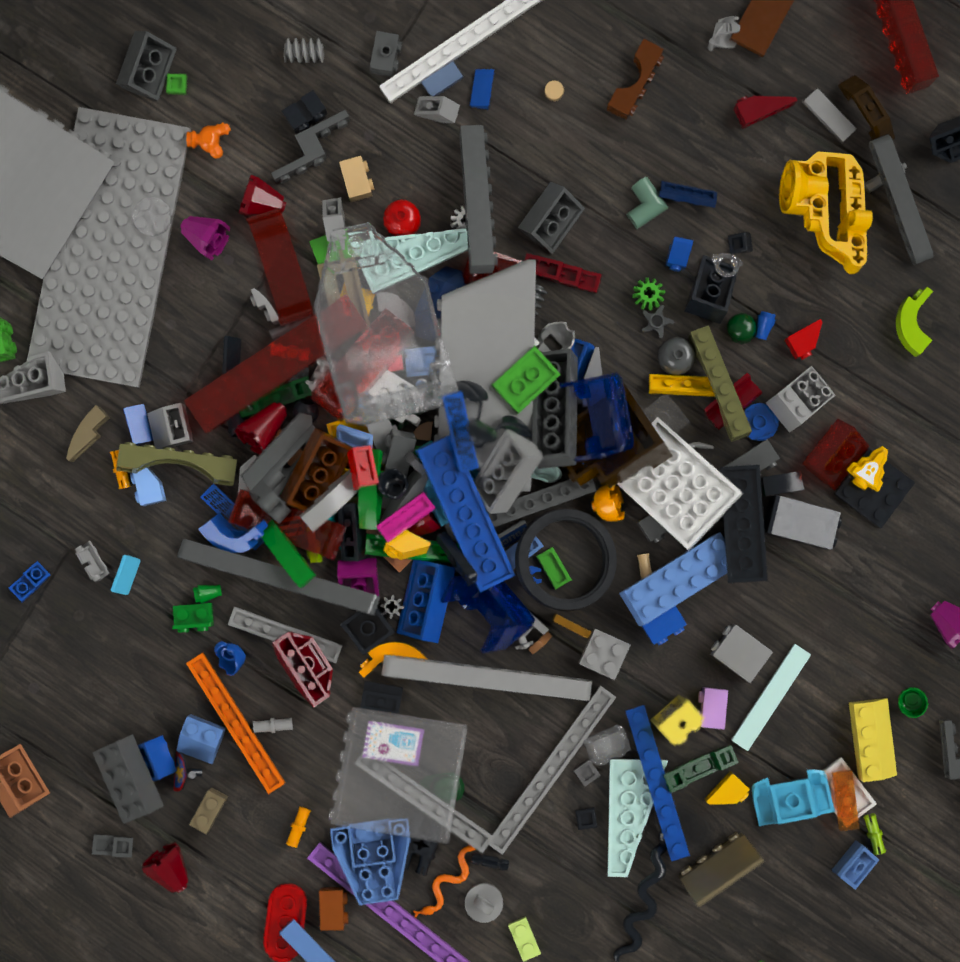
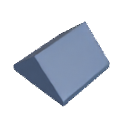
M855 840L833 867L832 871L856 890L878 863L879 859Z

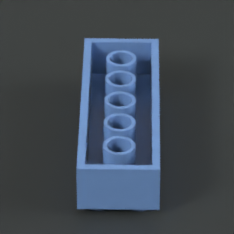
M721 532L713 534L619 593L639 626L649 623L727 574L725 539Z

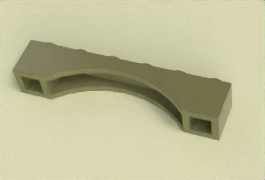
M709 325L690 332L688 339L694 347L696 357L711 384L730 441L733 442L749 436L752 429Z
M125 442L119 446L117 471L138 473L145 468L158 464H180L198 470L214 484L233 486L237 459H233L232 456L222 455L221 457H215L212 453L194 454V451L191 450L178 452L169 447L156 449L153 445L141 447L136 446L132 442Z

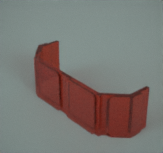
M274 209L246 218L260 254L277 308L280 325L284 326L314 316L309 294L281 209Z
M240 489L228 522L247 529H251L263 520L266 523L270 522L272 518L253 501L249 492ZM288 506L292 509L291 512L280 524L277 522L276 524L297 547L335 560L346 526L327 520L312 532L300 517L304 511Z

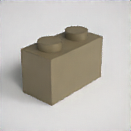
M211 787L189 825L207 834L229 796Z

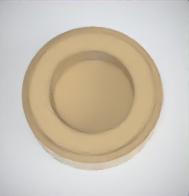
M550 81L545 87V96L551 101H557L562 98L564 92L563 85L558 81Z

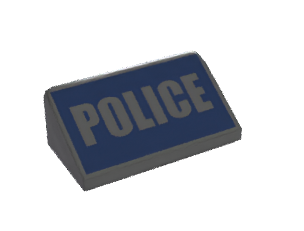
M525 520L498 534L503 549L520 539L522 533L528 527Z

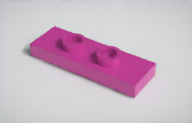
M423 492L376 527L389 543L436 508Z

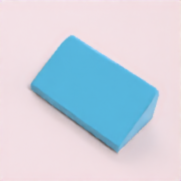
M123 555L111 587L112 592L123 595L129 594L141 562L139 558Z

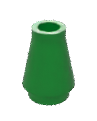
M197 585L198 587L193 588L196 603L201 602L202 604L222 596L220 585Z

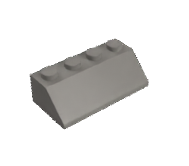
M509 429L505 430L474 480L484 506L490 514L508 512L544 457L533 442Z

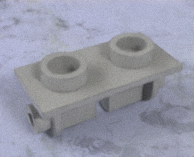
M91 541L75 549V554L81 564L89 563L84 569L91 580L97 582L109 574L106 564L100 558L97 549Z

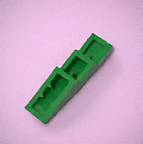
M372 449L377 477L379 478L383 472L380 470L383 451ZM378 484L359 489V529L378 530L376 526L380 523L383 500Z
M272 519L267 523L269 526L263 530L265 534L261 538L298 587L302 589L316 574L306 564V560L296 550L295 545Z

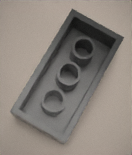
M133 734L92 752L123 824L145 816L164 806Z

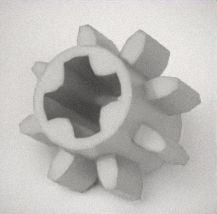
M394 595L391 596V600L384 597L386 603L380 605V607L385 608L383 615L389 613L390 619L393 618L394 613L400 616L398 611L404 608V606L399 604L402 599L395 600ZM391 601H394V605H397V609H394L393 612H390V608H387Z

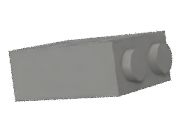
M736 624L728 625L722 632L724 636L720 642L717 640L711 647L712 653L710 655L745 681L751 683L773 651Z

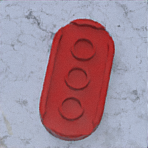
M284 883L277 886L268 899L263 946L269 957L276 962H288L299 954L279 932L293 918L303 929L305 928L307 897L303 889L293 883Z

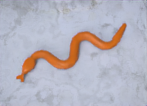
M468 845L459 851L458 863L462 871L461 875L442 874L433 880L432 890L437 904L435 906L423 907L419 912L414 910V917H417L418 914L432 915L442 908L444 898L440 890L441 882L461 884L467 880L469 867L464 857L467 852L476 850L475 848Z

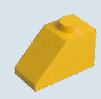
M405 530L389 543L386 542L384 552L391 558L403 560L426 554L431 543Z
M730 771L704 800L709 805L737 804L739 801L743 802L749 795L747 792L750 789Z

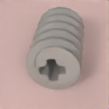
M287 38L284 44V61L286 63L289 57L291 63H294L295 58L301 63L304 57L306 63H309L312 57L313 62L316 63L319 57L321 63H323V44H321L319 38H317L316 44L313 43L312 38L309 39L308 44H306L304 38H302L300 44L297 38L294 39L293 44Z

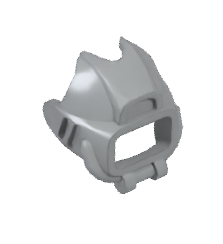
M729 16L718 20L713 36L709 40V51H713L715 47H736L737 43L731 41L730 38L732 33L740 31V25L734 22L739 17Z
M566 322L548 323L538 336V342L540 343L538 344V350L541 352L551 351L543 342L549 335L562 346L561 350L571 349L575 341V331L570 330Z

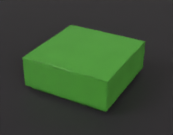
M167 74L166 93L186 95L187 75Z

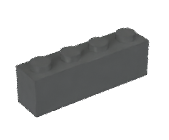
M391 429V433L387 435L385 441L387 449L386 453L382 454L381 471L396 468L407 478L410 463L405 455L410 450L414 451L416 443L414 433ZM384 496L382 508L386 509L391 500Z

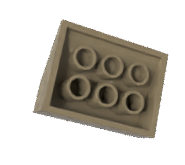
M742 832L732 834L728 837L729 841L723 845L721 843L716 845L712 849V853L707 856L705 854L700 856L696 860V864L691 867L686 866L680 871L681 874L678 877L698 907L764 862Z

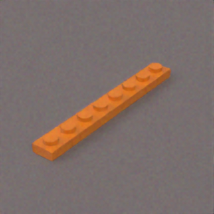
M204 652L187 662L186 664L267 793L270 794L284 785L286 782Z

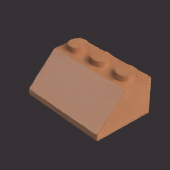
M21 744L0 755V802L11 818L50 794Z

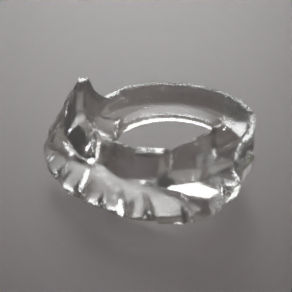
M730 253L714 254L711 258L712 262L715 263L716 271L725 277L734 276L738 272L739 267L743 265L740 258ZM723 259L731 260L734 266V270L731 273H725L720 269L719 264Z

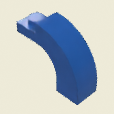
M218 513L198 529L215 547L231 553H241L252 549L260 541L259 538L265 534L263 530L269 525L263 520L249 530H237L228 524L221 513Z

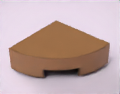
M425 422L415 429L413 433L416 440H431L433 422Z
M546 632L529 647V651L532 654L536 653L551 639L552 635Z

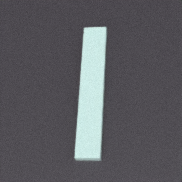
M793 644L731 740L747 751L750 749L811 656L810 653Z

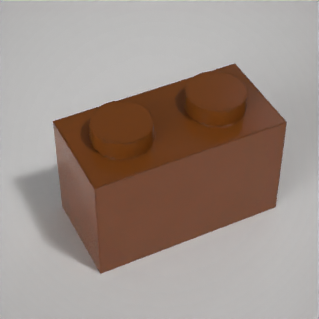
M344 887L320 888V931L344 930L345 924L349 922L348 912H345V904H348V892H344Z

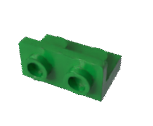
M212 603L173 606L174 625H172V629H178V633L190 632L189 628H197V631L209 630L210 626H214Z

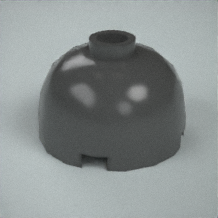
M679 337L666 340L659 348L657 360L661 369L669 375L685 374L692 368L696 358L695 349L692 344L686 339Z

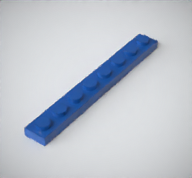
M641 705L625 710L670 860L674 861L690 856L672 795L663 777L665 772L645 706Z

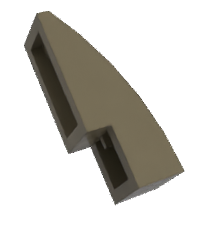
M95 405L79 424L68 449L66 457L68 461L74 462L101 437L97 430L110 419L101 407Z

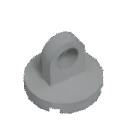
M480 883L472 886L465 897V908L468 915L480 923H488L495 920L503 908L501 892L489 883Z

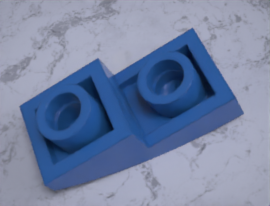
M37 561L9 587V590L23 603L51 575Z

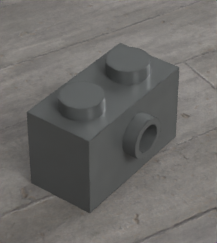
M376 31L370 63L371 73L393 77L394 71H398L399 60H396L397 53H401L403 43L400 41L398 34Z

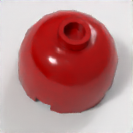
M400 199L393 201L387 206L384 211L383 222L388 233L392 236L411 235L418 231L421 216L415 204L408 200Z

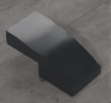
M801 471L761 477L764 496L804 490Z

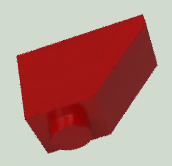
M821 319L784 340L795 360L799 357L803 360L812 355L811 351L816 348L821 330Z

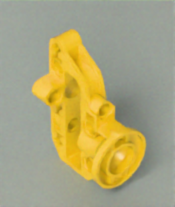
M818 151L807 161L789 160L783 169L779 188V203L782 213L803 215L804 227L807 228V231L815 233L821 251L842 264L847 273H858L867 260L866 232L870 228L873 218L872 211L865 210L862 168L851 154ZM827 166L838 167L839 189H841L842 201L840 202L841 223L837 227V241L832 240L829 235V182Z

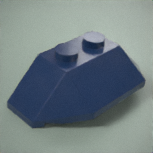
M445 266L429 278L415 312L418 337L435 342L440 337V330H437V318L441 319V311H437V299H441L443 294L466 285L463 277L464 274L461 270Z

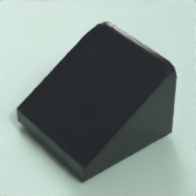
M742 232L728 236L731 255L753 252L750 233Z

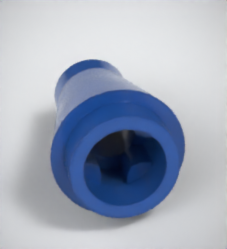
M761 311L757 320L756 338L767 340L776 322L775 314Z

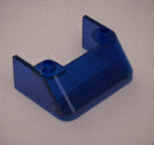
M618 373L560 384L561 388L574 386L576 396L579 399L587 400L593 437H589L586 440L585 450L587 454L574 457L575 461L601 458L630 450L633 447L634 438L623 381Z
M462 576L452 577L441 598L442 603L458 601L466 610L478 609L491 625L492 629L480 650L482 653L507 649L530 630L535 622L534 616L504 581L480 592L476 583L467 586Z

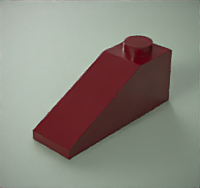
M744 96L737 100L733 109L744 129L794 106L798 100L796 97L752 96L748 98Z

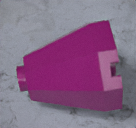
M189 216L182 221L180 226L181 233L203 256L210 260L214 259V254L218 256L222 253L229 240L226 230L230 232V227L219 219Z
M938 601L931 608L933 613L930 616L946 644L953 649L960 642V607L944 601L942 604Z

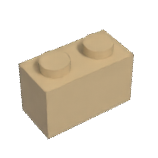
M361 156L340 161L339 164L350 202L371 197V190L375 189L372 179H368L366 172H369L367 161H362Z

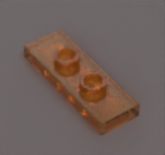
M852 770L832 772L839 831L860 829Z

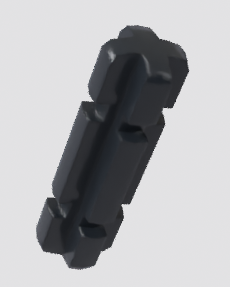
M479 853L472 854V864L479 865L480 863L481 866L495 869L498 867L504 871L508 870L509 860L507 859L499 860L498 857L481 856Z

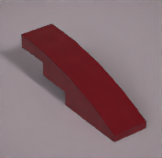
M526 254L525 260H536V277L572 288L598 293L602 274L586 271L583 268L564 264L561 261Z

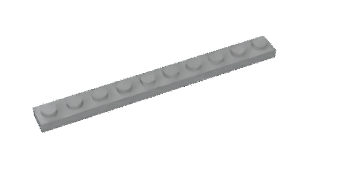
M599 686L492 834L494 838L489 845L502 855L616 697L605 688Z

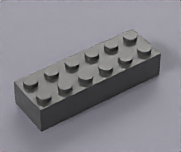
M572 349L541 352L561 375L533 400L532 442L544 456L537 467L541 469L576 465L578 358Z

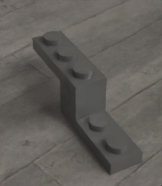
M346 110L295 135L304 156L272 172L271 174L276 184L279 182L281 184L286 183L291 179V176L295 174L301 175L308 170L307 168L313 165L316 167L325 162L324 160L327 157L318 138L327 137L336 128L342 129L346 127L348 122H350Z
M939 719L945 778L950 780L960 779V757L955 755L958 754L957 744L954 743V735L956 734L955 724L949 719Z

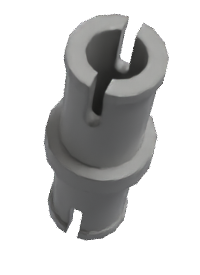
M270 718V720L253 721L254 733L270 731L271 733H276V731L293 730L292 718L276 720L275 718Z

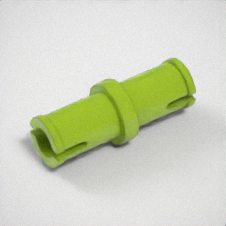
M867 814L863 818L865 819L868 830L867 837L871 841L874 855H879V846L881 854L886 852L882 840L883 833L879 829L876 814H870L872 822H870L869 815Z

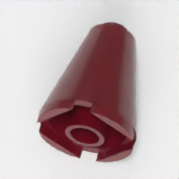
M273 402L239 424L235 429V433L244 444L248 443L252 446L250 449L260 455L276 436L287 416V409L283 404Z

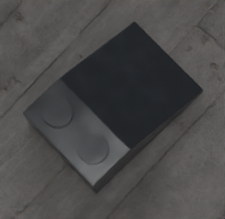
M703 255L687 300L685 312L721 324L728 312L739 267Z

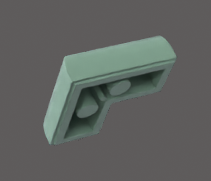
M644 177L632 186L631 189L641 204L626 215L635 228L639 229L666 211L668 206L662 197H659V193L648 177Z

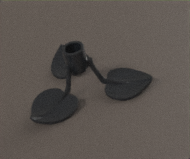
M471 381L457 382V389L462 391L463 398L479 403L477 418L470 419L467 422L468 434L474 447L483 448L485 443L495 442L498 438L496 432L500 428H504V431L509 429L524 438L532 436L527 425L515 416H504L501 419L502 423L495 429L481 422L483 401L488 400L486 390L479 384Z

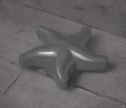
M663 305L654 314L648 313L646 310L643 311L645 318L649 322L642 329V332L655 330L658 332L659 338L662 339L663 327L667 324H674V320L663 316Z

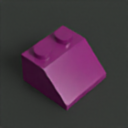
M367 558L360 561L338 560V584L379 596L376 558Z

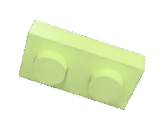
M526 916L508 924L523 962L541 954Z

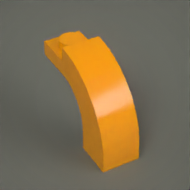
M387 642L376 646L368 652L372 660L366 659L360 665L362 670L359 673L363 677L367 676L384 660V655L420 659L428 658L410 644Z

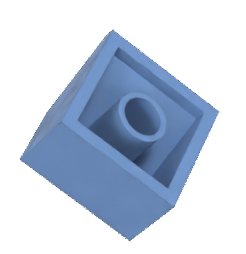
M190 714L184 722L176 751L213 764L226 727Z

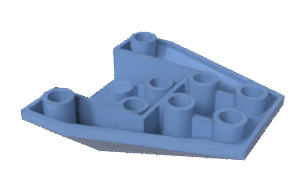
M387 818L330 828L333 851L359 905L398 900L410 842L408 818Z

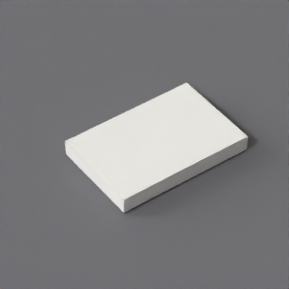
M839 757L823 769L829 782L835 809L834 813L845 827H848L877 804L842 757Z

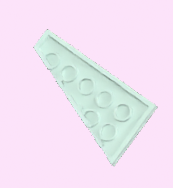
M466 228L381 239H367L364 241H350L372 294L468 251Z
M610 758L608 877H628L638 844L653 806L640 759ZM661 760L663 769L665 770L668 760Z

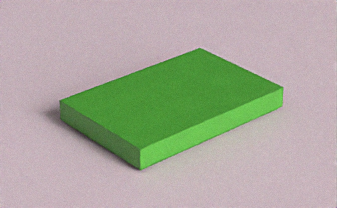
M534 346L491 386L518 414L561 374Z

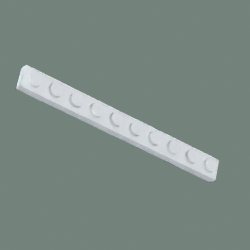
M505 0L379 86L388 101L392 103L542 0Z

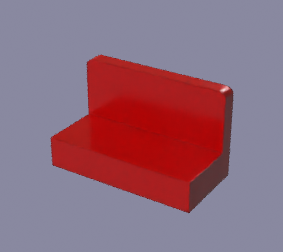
M371 445L352 448L347 453L354 490H359L365 486L377 485L379 482Z

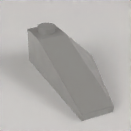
M50 352L30 356L25 363L17 365L13 368L12 372L0 377V404L66 392L64 373Z

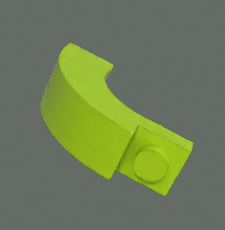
M929 287L923 290L918 289L912 298L910 296L905 298L896 316L898 337L903 346L915 357L921 355L932 342V339L921 331L917 323L919 308L933 292Z

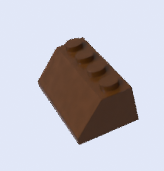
M314 428L281 494V498L287 504L306 511L315 504L314 501L328 490V486L341 477L348 463L347 453L353 447L326 432Z

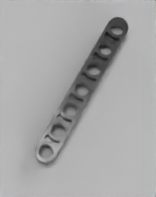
M886 134L869 141L871 154L913 265L933 258V250L891 136Z

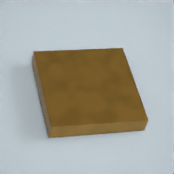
M556 613L552 617V621L585 638H589L591 631Z

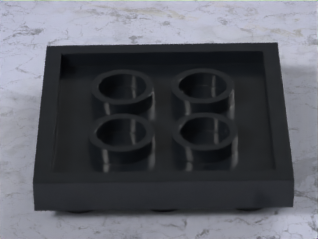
M868 448L861 458L868 457L872 450ZM887 461L883 465L885 473L881 479L883 485L879 492L869 487L866 490L857 487L852 482L854 477L849 473L834 493L836 497L880 529L915 484L913 480Z

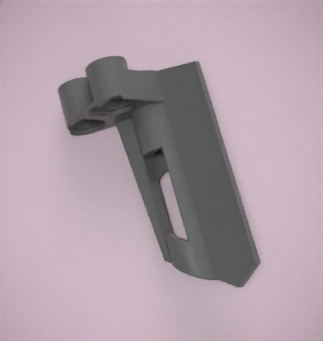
M299 412L241 474L253 501L278 524L292 510L278 495L285 488L299 458L289 468H283V466L305 442L307 444L315 428L312 424V415Z

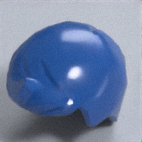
M220 641L215 645L214 652L219 658V667L223 668L227 675L236 674L245 662L246 655L244 651L233 643Z

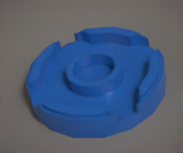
M752 404L744 410L752 429L750 435L747 436L748 438L755 441H764L775 434L779 425V419L766 404Z

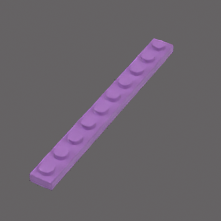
M319 842L307 859L354 895L335 853ZM394 900L365 904L435 961L470 962Z

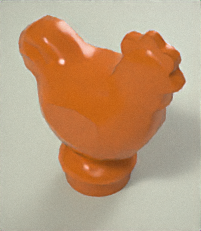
M222 122L216 126H205L198 134L196 131L187 132V147L196 148L199 145L205 152L210 153L211 157L220 159L223 156V150L219 145L220 137L225 134L229 135L231 128L229 124Z

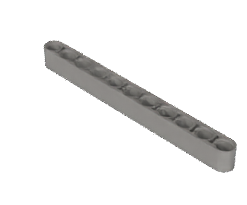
M384 655L381 674L389 677L585 701L590 700L592 681L588 679L396 655Z

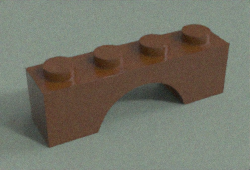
M643 39L633 59L639 69V80L631 87L617 88L606 110L627 120L629 115H634L638 107L635 103L638 99L642 100L646 92L644 88L646 83H651L655 76L653 72L655 66L659 67L664 59V56H662L663 48Z

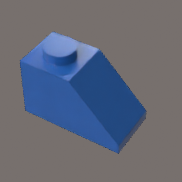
M679 237L673 238L666 261V266L670 267V270L680 272L681 269L684 270L686 268L693 240Z

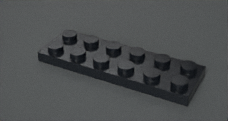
M760 465L720 467V473L743 493L723 514L728 584L767 582Z

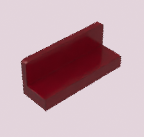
M746 373L733 384L743 409L762 394L759 387L751 380L749 373ZM715 399L704 411L706 418L720 430L724 424L717 400Z

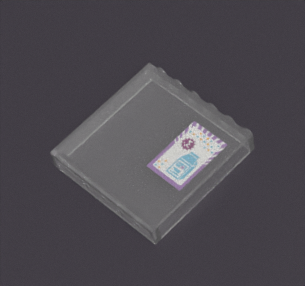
M352 707V712H348L347 715L349 728L348 731L344 732L343 742L346 743L345 750H341L340 754L342 767L341 770L338 769L336 781H339L338 788L334 789L332 800L335 801L334 809L331 808L329 813L331 824L449 844L468 726Z

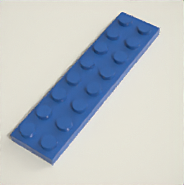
M448 435L416 450L460 550L478 575L476 578L478 590L482 592L515 576L469 470L461 473L458 471L451 436Z

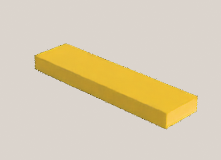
M649 374V394L715 397L708 377Z

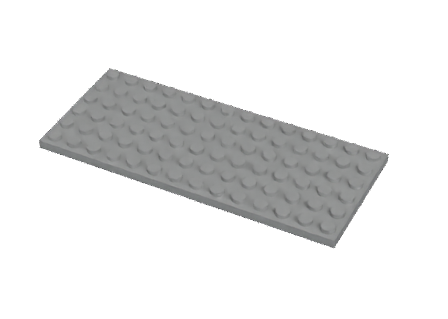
M78 107L74 132L80 135L78 139L82 142L85 139L95 145L93 149L98 152L100 149L110 154L109 159L115 163L44 276L28 358L36 354L50 352L64 374L140 388L188 149L186 136L187 132H191V129Z

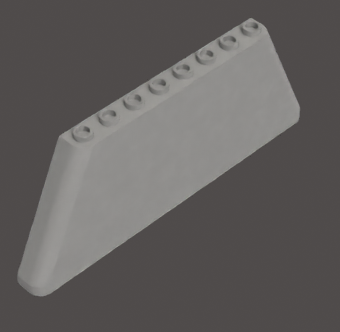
M527 259L443 294L441 299H437V311H441V319L437 318V330H440V338L436 339V350H440V357H436V369H439V377L435 379V388H439V396H435V408H438V416L435 415L434 427H438V435H434V442L450 435L442 395L458 392V381H471L479 384L486 390L488 400L483 401L481 422L495 429L502 423L501 419L504 416H515L527 425L532 434L533 401L517 414L491 385L534 347L536 260ZM464 398L468 421L476 419L479 403L471 402ZM500 428L496 432L498 438L495 442L485 443L483 448L474 447L479 468H475L476 470L480 471L504 434V428ZM532 436L526 437L527 440L532 442ZM531 477L521 492H530Z

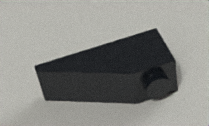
M346 503L338 510L342 561H360L370 558V555H365L367 532L366 529H359L357 504Z

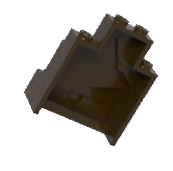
M625 384L577 416L576 465L567 466L569 469L567 475L573 483L577 481L582 486L597 476L602 485L606 483L611 488L642 468L652 466L654 469L673 456Z

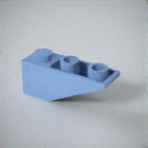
M149 467L138 473H130L131 481L136 485L137 489L135 498L137 503H140V506L166 501L163 484Z

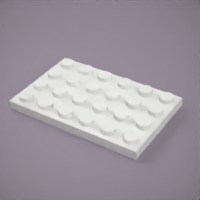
M657 417L651 424L673 456L654 469L652 466L642 468L623 482H618L617 485L686 549L690 550L743 493Z

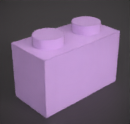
M702 687V691H699L698 703H701V709L698 712L704 718L701 721L703 723L701 727L725 729L728 690Z

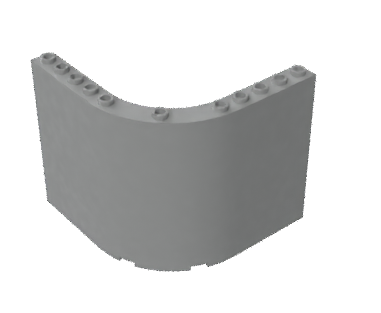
M0 85V256L43 279L115 162L109 159L110 154L102 149L99 152L93 149L95 147L93 143L86 139L82 142L78 139L80 137L79 134L71 129L68 132L63 129L65 125L55 119L51 122L47 119L49 115L40 109L35 112L8 94L9 90Z

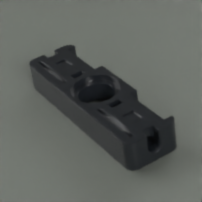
M447 531L438 534L437 544L445 552L456 571L463 577L467 586L476 583V578L478 577L476 571Z

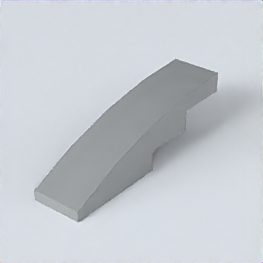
M350 470L328 486V490L314 501L315 504L300 515L312 532L326 522L359 491L354 490Z

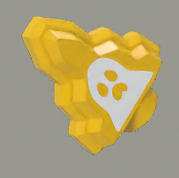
M881 446L872 451L868 457H862L857 463L852 462L846 469L854 477L852 482L862 490H866L869 487L879 492L883 485L881 479L885 473L883 465L887 461L888 449Z

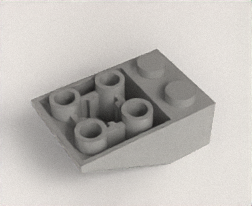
M810 366L769 399L766 404L790 433L830 401L835 394L813 366Z

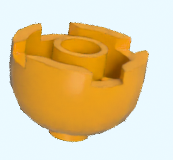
M607 484L601 486L594 495V501L591 502L593 511L597 512L601 519L609 522L620 521L625 517V511L621 512V503H624L619 486L615 487L614 485L611 488Z

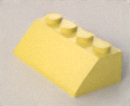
M888 698L849 702L858 779L862 782H869L897 776Z

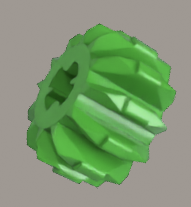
M645 278V284L639 280V287L634 286L633 290L637 293H634L632 297L639 298L635 302L636 305L643 303L641 309L648 305V310L650 311L653 305L656 308L660 306L658 301H664V298L660 295L665 294V290H659L662 287V283L656 286V279H653L652 283H650L649 278ZM647 290L653 293L650 298H648V295H644Z

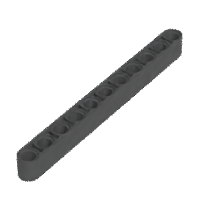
M182 539L177 558L372 616L375 615L380 599L377 595L314 577L301 589L282 567L187 539Z

